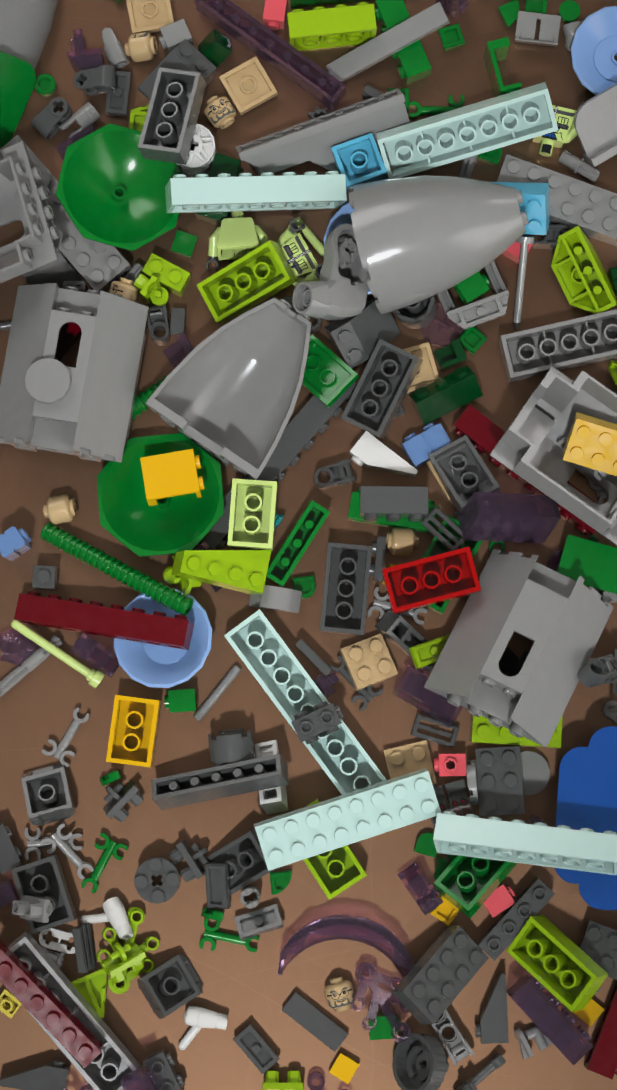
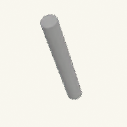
M234 665L193 717L198 721L202 720L241 671L239 667Z

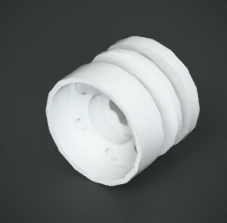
M196 124L191 145L195 144L196 147L193 151H189L186 165L177 164L181 172L187 177L195 178L197 174L209 173L216 154L214 137L209 129L201 124Z

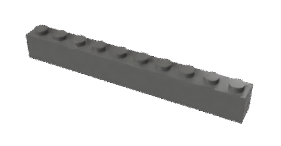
M354 382L330 408L313 396L285 427L273 454L257 480L276 481L279 484L287 475L285 470L289 466L293 468L301 459L299 454L304 449L308 451L315 443L313 438L318 433L322 435L330 426L328 421L332 417L336 419L344 410L342 405L347 400H350L357 383ZM247 474L246 477H245V476H242V478H241V479L252 480V479L249 478V474ZM232 489L224 497V514L202 539L212 550L217 548L221 550L228 542Z

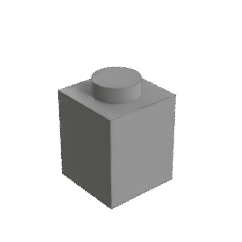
M184 18L160 28L161 36L158 39L162 48H167L168 53L185 39L193 45L192 37Z

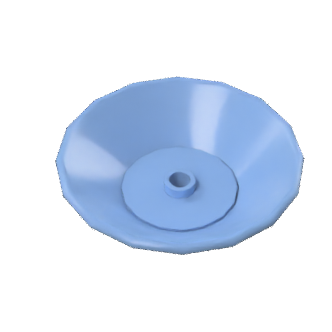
M617 6L604 7L587 16L576 30L571 45L573 69L581 84L594 95H598L617 84V61L614 59V56H617Z
M175 589V592L179 591L181 595H186L187 599H193L192 609L186 615L188 620L194 624L189 650L114 638L113 647L119 665L132 680L147 687L170 688L188 681L203 667L211 650L212 627L206 610L193 596L183 594L178 589ZM145 593L138 595L124 608V610L132 611V608L143 609L147 614H153L154 611L167 614L166 617L174 618L175 615H180L174 609L170 610L168 606H163V603L159 604L157 600H152L151 596L146 597Z

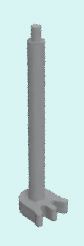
M523 234L516 240L517 243H521L513 317L514 329H518L519 323H521L528 245L534 243L533 235Z
M614 700L607 701L603 705L602 711L606 717L617 724V702Z

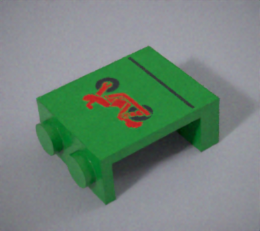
M508 37L487 42L483 55L494 97L520 90L522 87L521 82L504 86L497 62L507 58L510 48Z

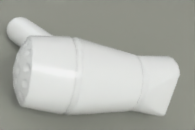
M118 897L109 898L103 903L102 906L105 913L84 915L80 919L81 923L90 924L110 922L122 940H128L134 936L125 907Z
M188 1006L184 1013V1022L192 1027L179 1042L178 1048L185 1050L201 1028L226 1030L228 1015L203 1007Z

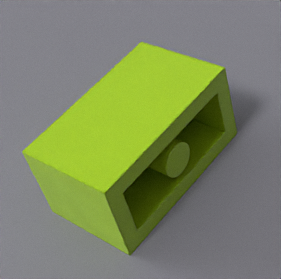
M153 253L142 270L144 276L149 279L152 275L155 276L163 288L181 298L192 280L189 272Z

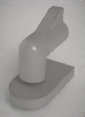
M536 1025L525 1030L524 1034L519 1028L514 1030L523 1059L534 1056L527 1042L528 1040L534 1038L539 1050H543L553 1044L552 1040L545 1036Z

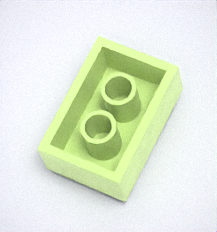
M232 478L228 548L273 551L278 486L276 481Z

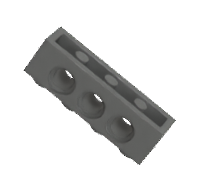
M535 877L514 900L515 904L502 913L476 944L495 961L516 938L530 916L537 915L555 893L539 878Z

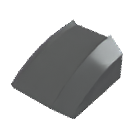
M54 764L31 770L21 777L28 818L32 825H44L70 818L76 814L64 765Z
M182 954L174 956L137 979L139 989L159 1019L165 1018L203 993L202 981L189 959Z

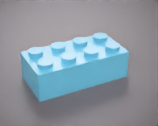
M492 182L516 188L517 191L521 190L524 203L520 204L521 212L526 211L528 225H525L526 232L524 234H547L550 225L549 183Z

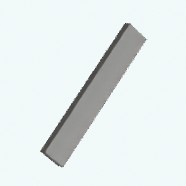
M438 2L327 64V70L334 84L337 86L450 23L442 4Z

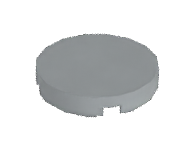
M39 359L27 370L25 377L26 389L31 397L40 403H57L70 390V373L65 365L56 359Z
M523 751L525 795L537 794L546 787L550 777V769L543 756L536 752Z
M468 760L467 785L470 792L469 802L471 805H478L476 760Z

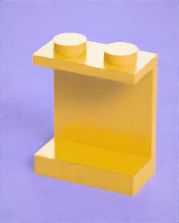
M193 449L140 458L146 499L149 506L158 505L157 499L196 493L197 498L202 497L201 490L205 489L203 477H198L197 469H201L199 455L195 456Z

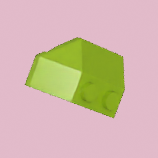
M577 226L560 235L557 240L551 267L569 304L594 314L602 313L616 306L617 300L612 283L593 245L582 229Z

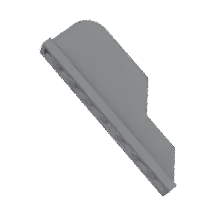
M617 84L584 102L577 110L574 118V127L584 150L583 157L585 162L593 167L617 154Z
M397 88L239 145L235 149L241 161L244 160L267 172L276 173L306 161H311L330 171H337L331 150L333 146L372 133L381 155L376 133L410 123L404 103L405 98L403 93Z

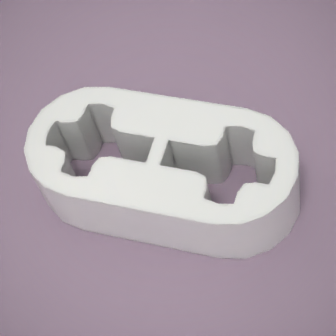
M55 927L40 932L39 942L43 947L67 954L75 953L74 946L68 949V944L61 942L62 939L69 940L71 937L73 938L72 932ZM51 931L52 936L59 938V940H52L50 943H46L47 939L43 935Z

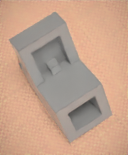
M265 585L262 594H250L249 607L299 613L302 591Z

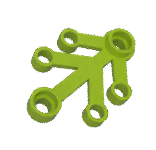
M132 906L126 911L134 936L125 940L123 946L134 943L138 925L144 921V911L137 906ZM134 913L140 914L138 920H133L132 916ZM105 927L102 931V937L109 942L115 952L113 945L117 942L119 943L116 938V931L112 927ZM108 930H112L113 935L110 938H107L105 936ZM149 936L138 947L144 952L148 950L153 951L159 947V940L154 936ZM154 939L155 945L153 947H149V941ZM100 949L97 952L96 958L100 963L105 961L100 959L101 953H107V958L105 960L110 958V952L108 950ZM144 958V962H150L149 968H143L135 972L132 969L129 971L127 969L124 970L126 978L120 987H117L116 982L109 977V989L115 994L125 993L130 987V981L143 972L148 973L153 970L154 963L149 958Z

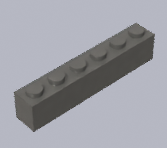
M280 754L152 779V800L161 810L289 785L288 765Z

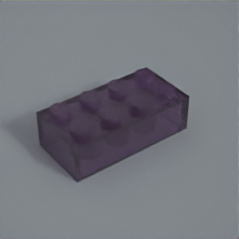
M474 492L458 517L463 540L509 541L515 543L533 542L535 544L544 543L561 519L557 502L547 495Z
M525 973L507 990L508 995L574 1066L593 1047L589 1042L592 1038L580 1025L578 1027L573 1025L576 1020L565 1008L561 1011L559 1010L558 1006L561 1004L549 991L546 994L542 991L545 987L533 976L529 977Z

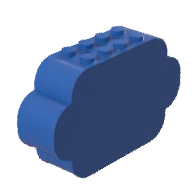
M608 726L599 729L591 737L588 747L573 748L563 756L559 768L555 827L565 825L573 830L589 828L598 833H603L604 831L617 833V727ZM555 868V871L563 880L579 884L580 894L588 905L596 909L617 910V875Z

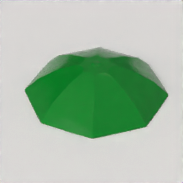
M109 123L67 146L56 196L83 238L134 251L176 227L179 213H167L165 186L174 175L183 173L176 163L144 159L138 149L141 131Z
M182 433L130 438L124 447L122 463L109 461L97 475L100 525L139 557L174 554L183 550H193L224 514L220 463ZM193 449L195 456L199 455L201 469H197L198 477H203L205 489L201 490L202 497L197 498L196 493L157 499L158 505L149 506L146 499L140 458Z

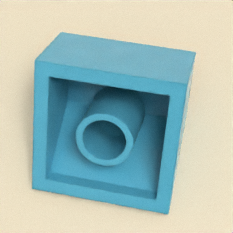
M372 133L331 147L337 171L339 174H345L346 191L350 186L387 179V170Z

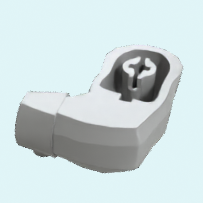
M341 224L327 235L324 244V262L320 270V281L300 282L294 289L292 303L297 313L325 320H342L362 313L366 305L369 287L367 278L369 273H366L362 267L353 225Z

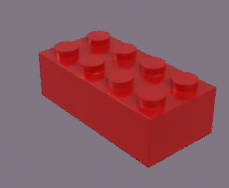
M470 547L382 569V576L393 615L481 591Z

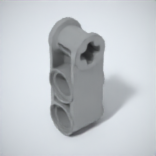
M445 1010L437 1021L431 1025L445 1046V1050L452 1062L457 1066L460 1060L468 1055L473 1056L474 1052L465 1037L458 1030L447 1010ZM447 1026L454 1029L451 1037H444L442 1035V1030Z

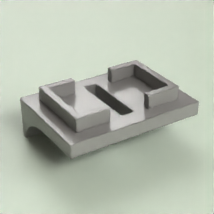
M518 11L514 42L557 47L561 16ZM537 19H540L539 38L536 40L534 39Z

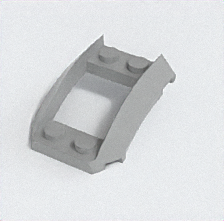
M494 260L482 268L490 282L494 295L456 309L448 290L437 294L447 317L463 330L506 314L509 291L503 283Z

